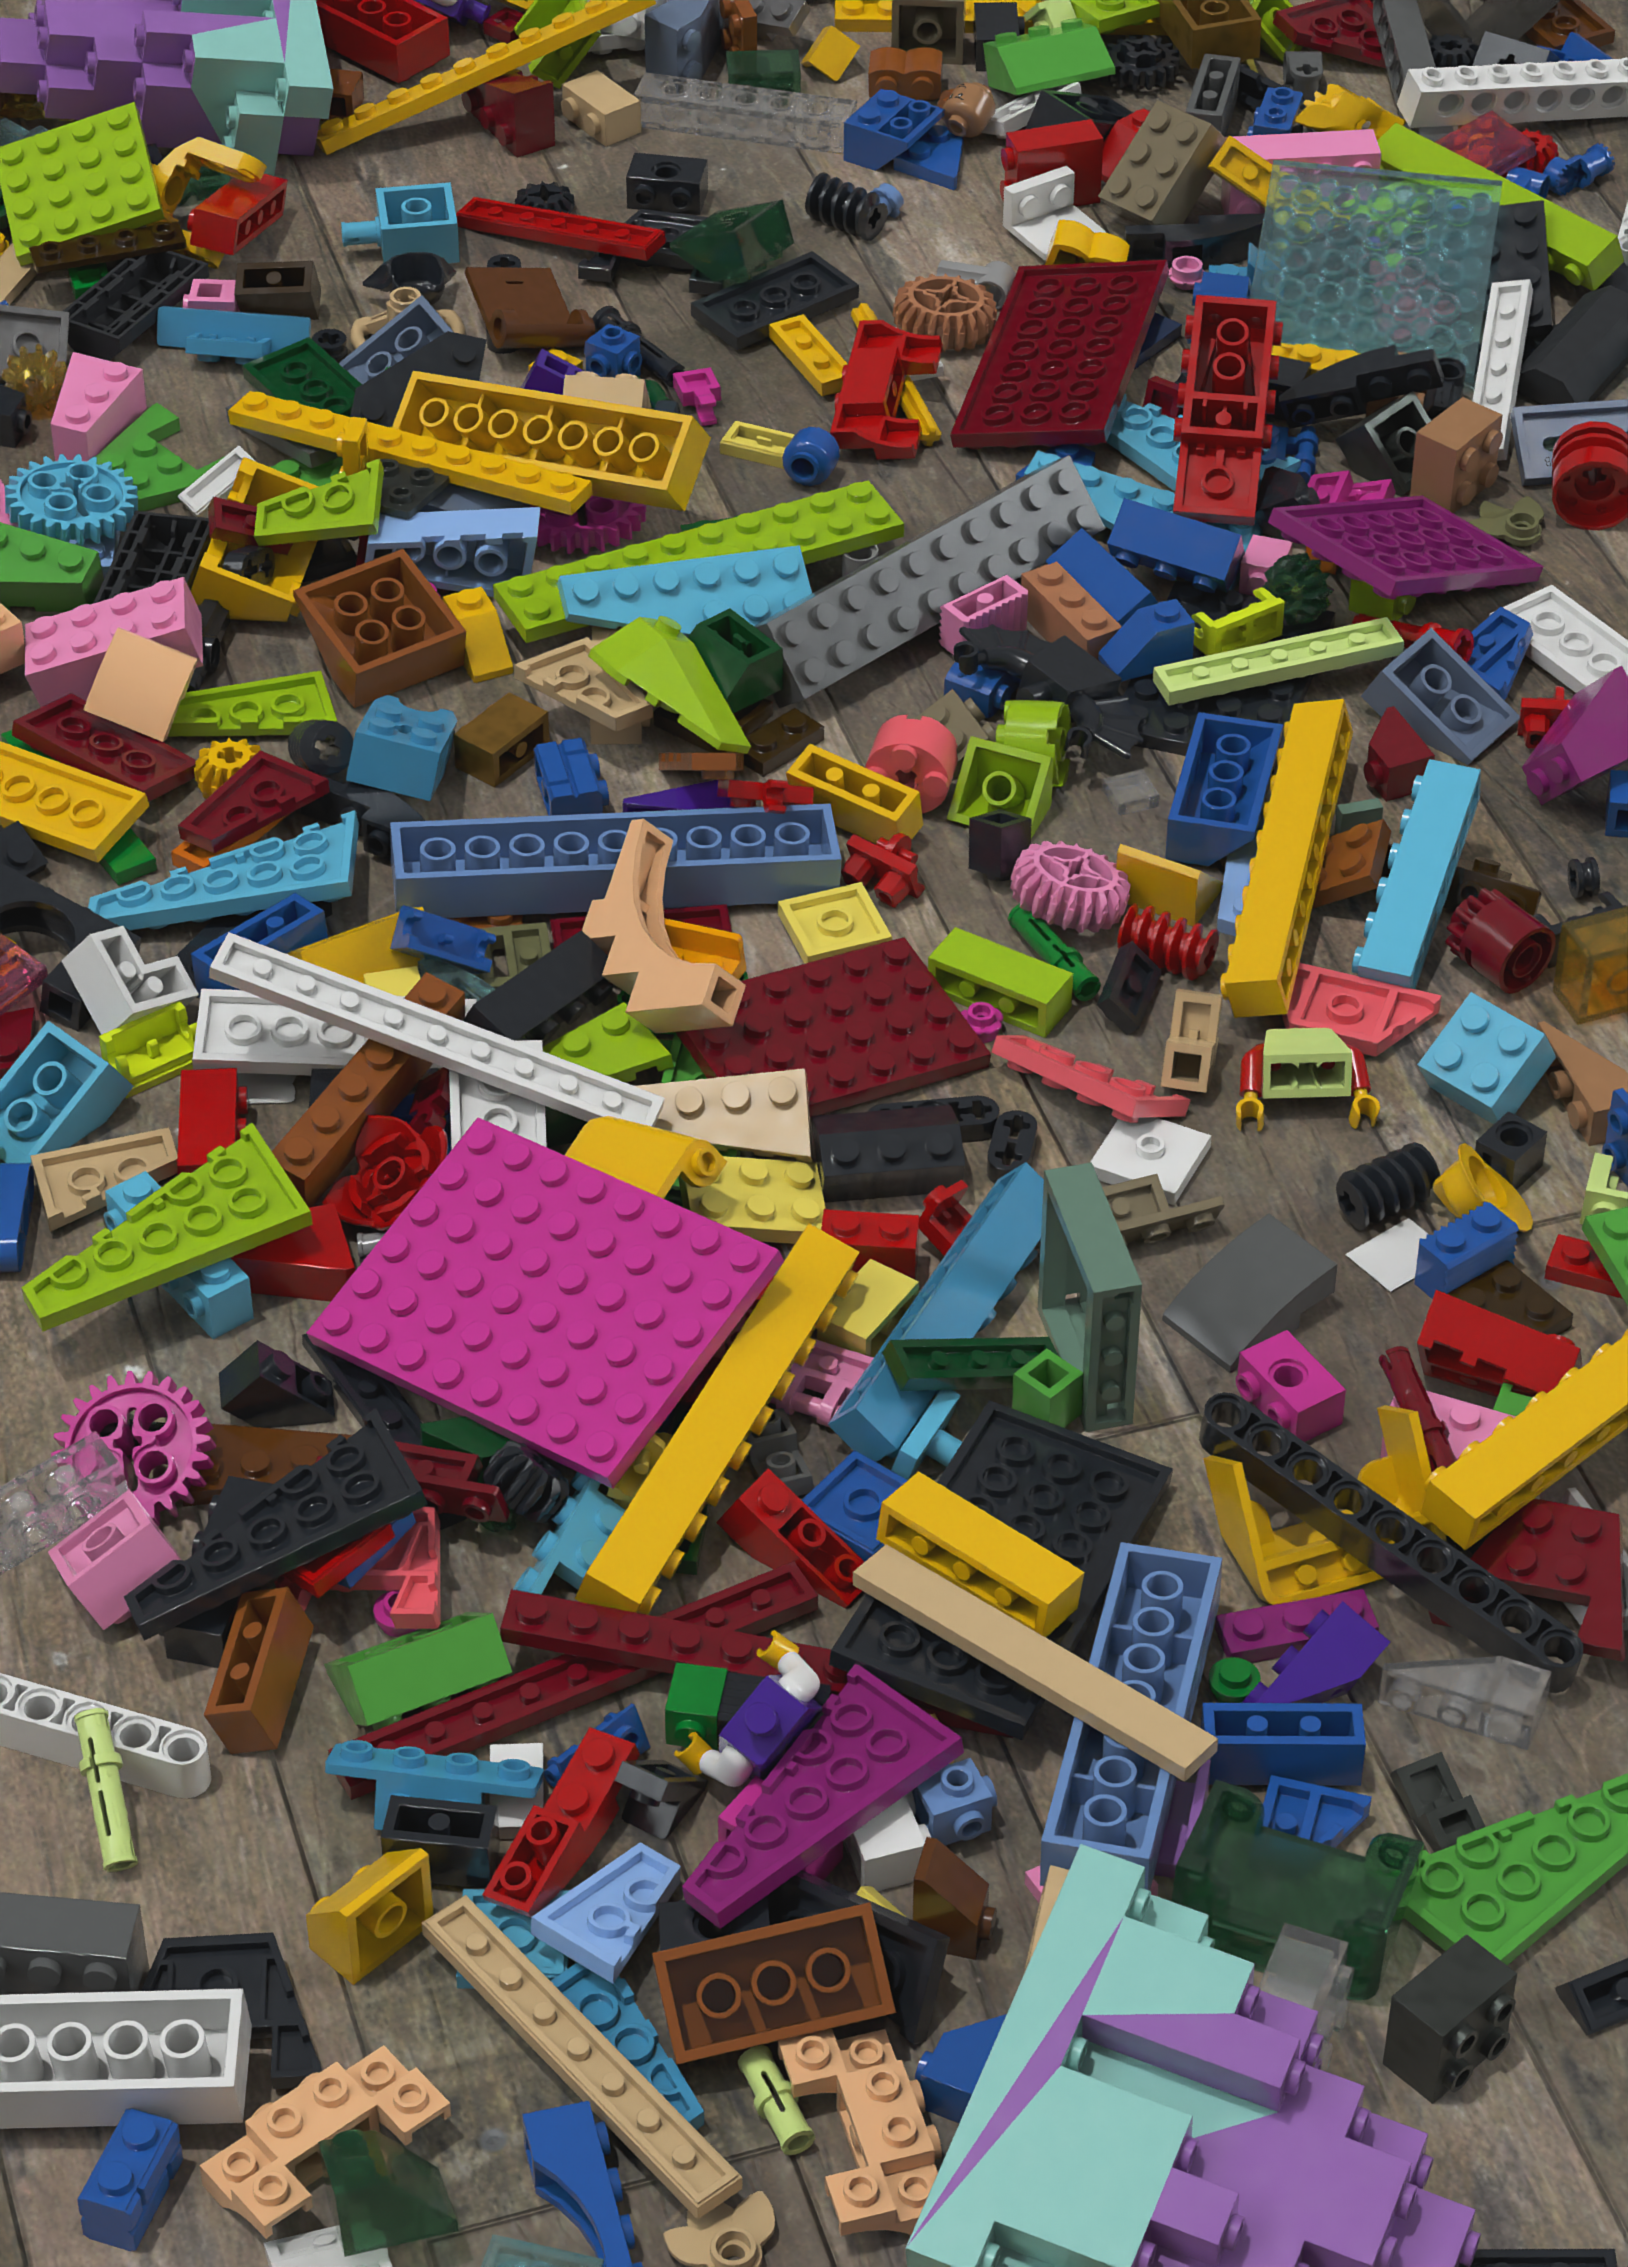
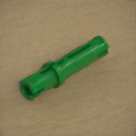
M1020 904L1011 910L1008 916L1009 925L1025 939L1046 963L1073 973L1072 991L1077 999L1081 1001L1092 999L1100 990V979L1083 964V957L1077 949L1068 947L1041 918H1033L1032 911L1023 910L1020 908Z

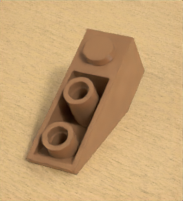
M1544 1021L1538 1022L1537 1030L1546 1035L1556 1055L1555 1060L1544 1073L1549 1081L1553 1097L1560 1099L1568 1112L1572 1127L1580 1131L1588 1146L1605 1143L1608 1126L1607 1114L1611 1106L1612 1093L1620 1088H1623L1628 1093L1627 1071Z

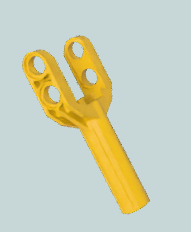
M196 137L174 148L158 165L151 163L165 219L147 224L146 227L153 226L159 222L172 223L179 221L172 217L183 197L190 178L199 180L201 176L199 171L202 166L248 183L260 182L267 166L249 154L201 137ZM182 229L187 247L173 250V252L206 262L208 267L218 269L225 254L190 245L191 232Z

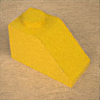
M482 586L464 589L458 593L443 596L444 603L466 630L463 666L472 681L478 683L512 674L513 664L497 610Z

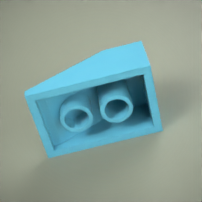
M47 1021L0 1080V1159L5 1163H31V1155L71 1147L104 1124L134 1086L107 1061L53 1023Z

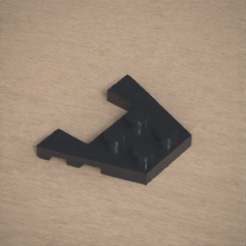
M639 209L625 222L626 224L660 229L665 232L666 243L653 256L644 261L595 252L593 258L590 260L584 258L578 264V279L612 283L620 262L625 261L633 262L641 267L657 265L672 267V269L681 272L693 270L689 278L690 293L710 295L724 289V279L721 273V261L718 255V243L712 217Z
M273 1932L163 1938L141 1991L243 1989L252 2024L251 2039L272 2038L271 2081L273 2089L297 2088L307 2076L322 2071Z

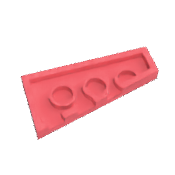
M996 1035L991 1053L1008 1060L1007 1067L1027 1074H1032L1033 1072L1043 1076L1041 1080L1043 1084L1055 1089L1067 1090L1069 1088L1077 1092L1076 1099L1093 1106L1105 1105L1113 1109L1111 1115L1117 1119L1138 1123L1139 1118L1186 1117L1191 1099L1178 1094L1158 1097L1153 1095L1155 1085L1139 1079L1132 1081L1125 1078L1112 1077L1114 1070L1100 1064L1086 1061H1076L1074 1064L1076 1055L1025 1035Z

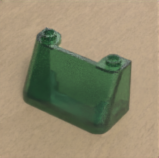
M1215 1780L1176 1864L1171 1902L1209 1915L1208 1937L1215 1939L1214 1949L1255 1963L1254 1970L1351 2000L1362 2001L1375 1996L1384 1977L1421 1864L1424 1842L1399 1834L1384 1833L1377 1835L1371 1840L1365 1857L1263 1826L1265 1817L1264 1806L1255 1794L1248 1789Z

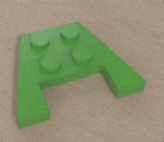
M159 403L153 404L95 456L97 457L98 465L110 461L112 462V470L123 468L124 477L133 478V486H137L138 511H147L181 502L177 496L224 458L222 457L200 469H195L179 456L159 444V441L180 431L179 417Z

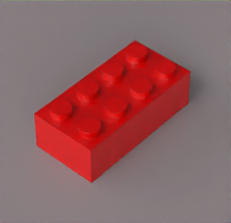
M316 0L325 46L397 83L406 81L413 75L432 67L435 63L450 56L448 17L414 0Z

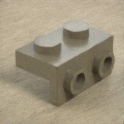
M953 689L914 718L920 720L922 716L933 718L943 724L953 734L958 746L956 750L958 762L954 773L955 778L960 774L970 736L996 742V731L991 724L987 722L982 726L979 723L985 718V715L971 697L963 702Z

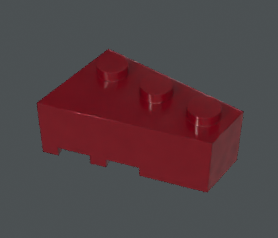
M514 69L461 94L462 103L466 111L471 112L481 122L482 126L488 129L498 139L499 143L505 146L517 158L555 146L552 81L540 82L538 81V76H523L521 70Z

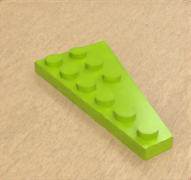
M250 1123L240 1131L241 1138L226 1149L220 1145L208 1153V1162L192 1173H180L127 1211V1220L112 1231L105 1227L92 1236L93 1244L77 1256H64L21 1287L24 1301L42 1332L313 1225L310 1209L254 1124Z

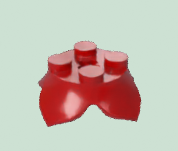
M367 1115L356 1141L355 1155L359 1166L358 1173L342 1177L335 1182L322 1201V1204L335 1203L339 1218L343 1222L387 1232L446 1158L448 1150L446 1132L441 1127L433 1125L426 1127L420 1135L407 1122L399 1118L384 1115Z

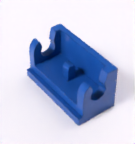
M403 905L400 908L390 949L469 974L490 973L492 960L485 957V951L489 944L496 942V936L485 930Z

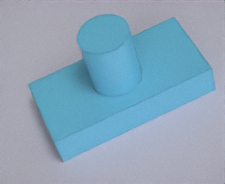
M953 1390L939 1391L899 1450L891 1471L909 1480L913 1477L926 1456L946 1467L948 1466L962 1444L961 1440L944 1431L959 1401L960 1394Z

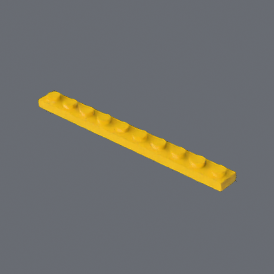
M590 0L584 5V9L573 14L571 12L562 13L554 17L551 24L541 29L538 27L527 29L519 34V39L508 44L505 42L494 44L482 56L475 59L471 57L457 61L453 65V69L447 72L429 74L420 80V84L410 89L399 88L390 92L386 100L375 105L374 103L363 104L354 110L353 115L342 120L334 118L326 121L321 125V129L318 130L316 142L326 155L331 154L655 5L656 2L655 0Z
M249 391L228 410L231 425L336 452L338 435L340 432H345L351 418L333 413L330 410L318 409L299 404L296 401H287L265 395L262 392ZM367 422L369 462L379 458L393 459L399 464L415 468H429L434 473L449 476V483L571 516L593 495L592 482L590 480L575 477L569 473L556 472L538 467L535 464H526L507 459L501 455L488 454L469 449L463 445H454L435 440L429 436H420L401 431L395 427H386Z

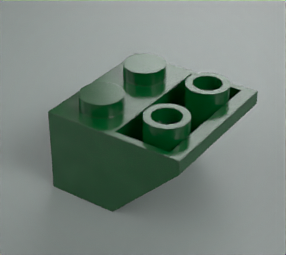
M731 608L696 624L688 639L696 646L732 713L783 689V648Z

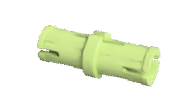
M759 2045L748 2049L739 2057L738 2066L741 2072L744 2073L755 2095L754 2107L758 2115L768 2120L784 2154L796 2155L802 2153L813 2144L815 2135L808 2126L797 2104L799 2097L793 2098L791 2082L784 2080L768 2046ZM769 2088H772L783 2112L779 2110Z

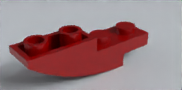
M589 1727L545 1806L541 1808L533 1805L483 1892L484 1900L531 1918L557 1896L560 1890L570 1882L592 1854L618 1813L620 1807L615 1798L623 1784L615 1781L622 1761L638 1759L640 1753L635 1743Z

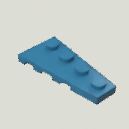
M577 1962L551 1980L560 1992L696 2130L704 2125L703 2108L673 2058H668L659 2043L658 2033L650 2020H645L634 2001V1993L625 1978L621 1979L618 1976L612 1984Z

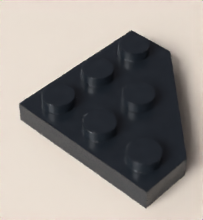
M447 331L356 388L350 417L367 418V422L392 427L413 371L479 381L487 339Z

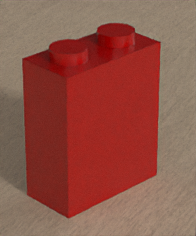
M1092 119L1006 132V148L1001 150V161L1005 170V180L1000 182V194L1003 202L1004 187L1068 166L1075 172L1073 205L1083 206L1100 203L1098 195L1101 192L1103 137Z

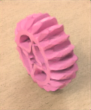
M1043 841L1041 845L1030 844L1028 849L1022 850L1012 871L1010 889L1013 891L1012 898L1020 902V908L1023 910L1032 911L1033 918H1042L1047 921L1048 925L1056 924L1061 926L1063 930L1072 928L1082 933L1085 929L1091 932H1099L1100 928L1111 929L1113 924L1119 923L1121 915H1124L1128 904L1131 885L1127 881L1128 875L1123 871L1117 870V863L1109 862L1108 856L1098 855L1093 852L1092 848H1080L1077 843L1072 846L1066 845L1062 841H1058L1057 844Z

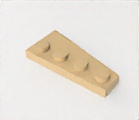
M805 1069L635 1086L665 1098L663 1109L654 1126L656 1128L707 1140L720 1151L735 1149L754 1152V1155L774 1158V1155L794 1157L797 1161L813 1163L808 1083Z

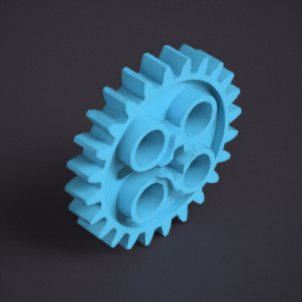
M60 454L58 461L53 462L45 456L43 457L42 465L30 461L29 470L18 468L17 476H9V485H5V513L9 514L11 523H18V528L30 529L31 532L58 538L65 542L76 540L80 546H83L85 539L88 538L95 543H100V535L113 539L115 538V530L125 532L126 524L130 523L134 512L138 511L137 486H133V478L124 477L123 468L112 470V462L110 461L98 465L97 457H92L86 462L82 461L80 454H77L73 460H67L63 454Z

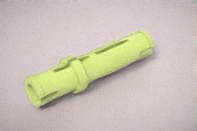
M94 1708L82 1711L74 1716L83 1759L79 1762L80 1774L87 1777L94 1820L103 1858V1870L117 1872L134 1867L138 1864V1859L135 1856L128 1812L119 1775V1769L123 1766L121 1754L114 1750L108 1710Z

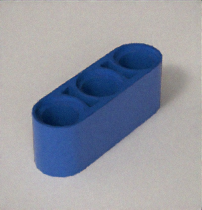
M0 1163V1272H21L34 1198V1170L32 1163Z

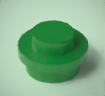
M1236 1657L1217 1661L1211 1667L1208 1676L1209 1688L1220 1703H1242L1261 1681L1260 1673L1255 1665L1245 1659Z

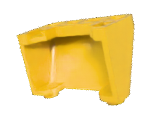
M243 457L227 500L257 507V504L300 487L305 486L311 490L319 486ZM211 539L191 588V593L197 606L202 604L204 599L217 600L223 608L229 610L230 620L287 622L289 614L298 617L300 609L293 597V590L300 588L318 540L295 542L288 555L274 553L275 569L273 577L269 583L263 585L223 569L226 555L232 550L245 546Z
M612 1116L589 1120L565 1153V1156L663 1199L678 1176L691 1187H706L717 1179L727 1163L718 1150L707 1140Z

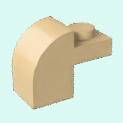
M1184 989L1176 990L1170 1037L1166 1041L1161 1087L1207 1093L1211 1084L1218 1047V1030L1223 995Z

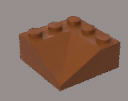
M404 549L293 590V597L334 682L354 708L464 665L466 630Z

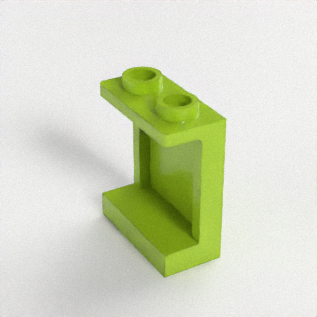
M534 0L514 27V31L519 36L520 33L530 28L538 27L541 29L551 24L552 19L562 13L571 12L573 14L584 9L587 0ZM601 31L594 32L531 61L528 65L531 74L538 76V78L544 81H552L553 86L560 89L599 38Z

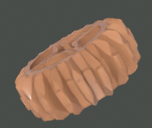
M946 273L944 276L930 274L928 278L918 276L915 281H907L904 287L898 289L895 303L893 304V316L896 328L919 335H940L943 352L947 349H954L960 352L961 348L964 347L974 349L975 344H985L986 338L991 336L994 329L997 309L996 302L993 300V293L986 291V286L982 284L975 285V280H963L960 275L949 277Z

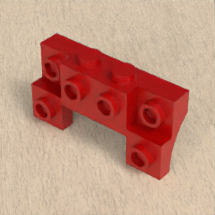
M884 320L859 321L848 365H844L842 369L843 385L841 392L835 395V415L830 434L836 439L839 449L873 448L877 459L915 458L922 432L919 419L895 418L906 375L937 373L943 349L940 335L929 336L906 332L890 325Z

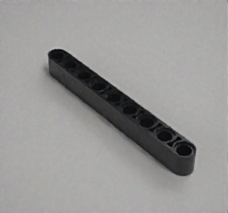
M1223 1392L1215 1394L1208 1399L1204 1407L1199 1432L1200 1444L1208 1454L1242 1462L1246 1481L1537 1688L1548 1693H1559L1571 1687L1583 1656L1581 1639L1572 1630L1243 1398L1233 1393ZM1217 1423H1226L1232 1427H1222ZM1257 1452H1267L1272 1456H1263ZM1305 1480L1313 1485H1304L1298 1481ZM1339 1509H1347L1354 1514H1345L1339 1511ZM1387 1538L1394 1541L1395 1543H1385L1380 1539ZM1422 1568H1431L1437 1573H1428ZM1463 1597L1474 1598L1479 1603H1470ZM1505 1627H1514L1522 1633H1513ZM1548 1657H1556L1558 1659H1561L1564 1663H1555L1551 1661Z

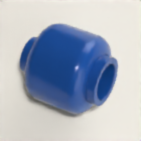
M807 427L798 431L786 446L782 456L783 467L793 481L803 486L819 485L830 476L840 458V451L836 439L828 431L819 427Z

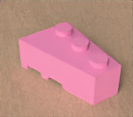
M75 352L72 353L51 421L55 461H58L60 454H63L67 460H73L77 454H80L82 461L87 462L92 457L98 455L147 409L143 369L128 366L121 362H112Z

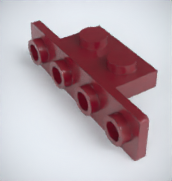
M395 1441L422 1488L428 1505L424 1507H435L437 1514L444 1512L466 1516L476 1522H487L488 1520L502 1523L507 1522L510 1511L500 1488L494 1485L477 1483L483 1469L479 1455ZM318 1456L317 1459H316V1461H315V1463H316L317 1461H319V1460H320L321 1458H323V1457H322V1456Z

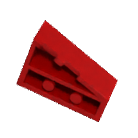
M1436 1290L1417 1341L1423 1375L1498 1397L1503 1382L1513 1385L1512 1392L1529 1397H1534L1541 1391L1547 1394L1558 1386L1561 1378L1571 1368L1577 1367L1580 1369L1582 1367L1581 1348L1576 1347L1572 1340L1557 1334H1544L1439 1290Z

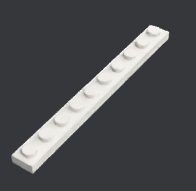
M228 932L210 966L209 978L587 1122L594 1118L612 1116L654 1127L663 1109L664 1097Z

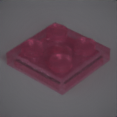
M1493 110L1435 141V143L1500 176L1537 155L1535 143Z

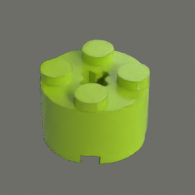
M1006 700L1004 705L1005 724H998L996 743L1054 758L1052 787H1064L1070 768V759H1065L1066 751L1063 750L1067 732L1071 728V716L1068 705H1065V702Z

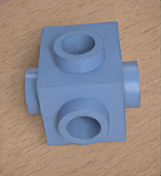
M971 1758L948 1764L912 1790L916 1808L914 1815L919 1825L925 1824L931 1838L938 1839L944 1845L960 1840H971L981 1833L991 1830L992 1807L997 1806L996 1791L991 1779L987 1775H980Z

